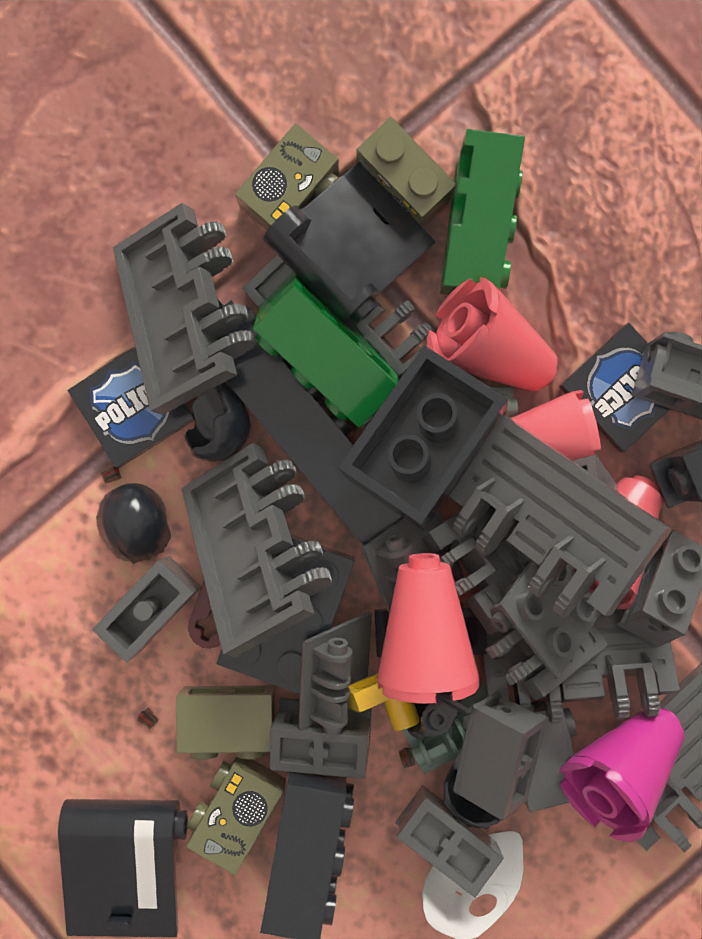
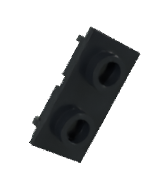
M452 691L436 693V703H415L420 722L408 728L407 731L412 737L417 739H423L432 735L440 736L450 729L455 718L471 715L473 710L461 704L462 699L453 701Z

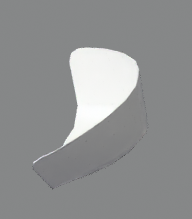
M505 831L488 835L497 842L504 859L476 896L477 898L481 895L489 894L497 899L495 908L484 916H473L469 912V907L476 898L433 866L425 879L422 898L426 920L434 929L455 939H473L484 933L506 912L520 890L524 871L523 840L519 833Z

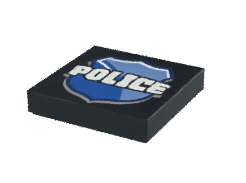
M629 322L620 328L559 385L565 394L578 390L584 392L582 399H589L597 428L619 452H625L670 410L669 408L632 396L643 353L648 342Z
M136 347L67 390L116 468L124 466L195 421L186 403L164 415L150 411Z

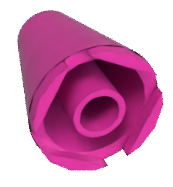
M660 708L659 716L650 717L644 714V710H641L569 757L560 767L559 773H564L565 778L560 783V786L572 807L592 826L596 827L601 821L614 829L609 836L616 840L634 842L641 839L650 826L685 738L684 730L678 717L665 708Z

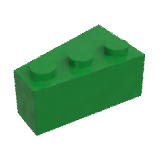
M466 129L456 160L454 182L457 185L451 199L439 294L449 295L461 283L469 279L476 283L481 282L480 277L492 282L499 290L500 288H507L510 278L511 261L505 260L507 244L513 243L516 231L517 216L512 214L515 198H518L522 184L523 171L520 170L525 136Z
M292 271L259 305L253 330L258 333L255 339L270 355L276 357L280 354L293 366L290 369L291 373L304 387L312 389L315 386L327 398L325 404L336 417L342 421L349 418L357 427H360L384 403L398 383V376L357 331L352 332Z

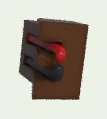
M115 466L101 473L105 483L122 478L119 469Z
M149 708L141 711L138 716V721L142 724L144 723L149 729L158 722L157 717L153 715Z
M406 747L399 751L404 768L415 765L414 756L411 751L412 748Z

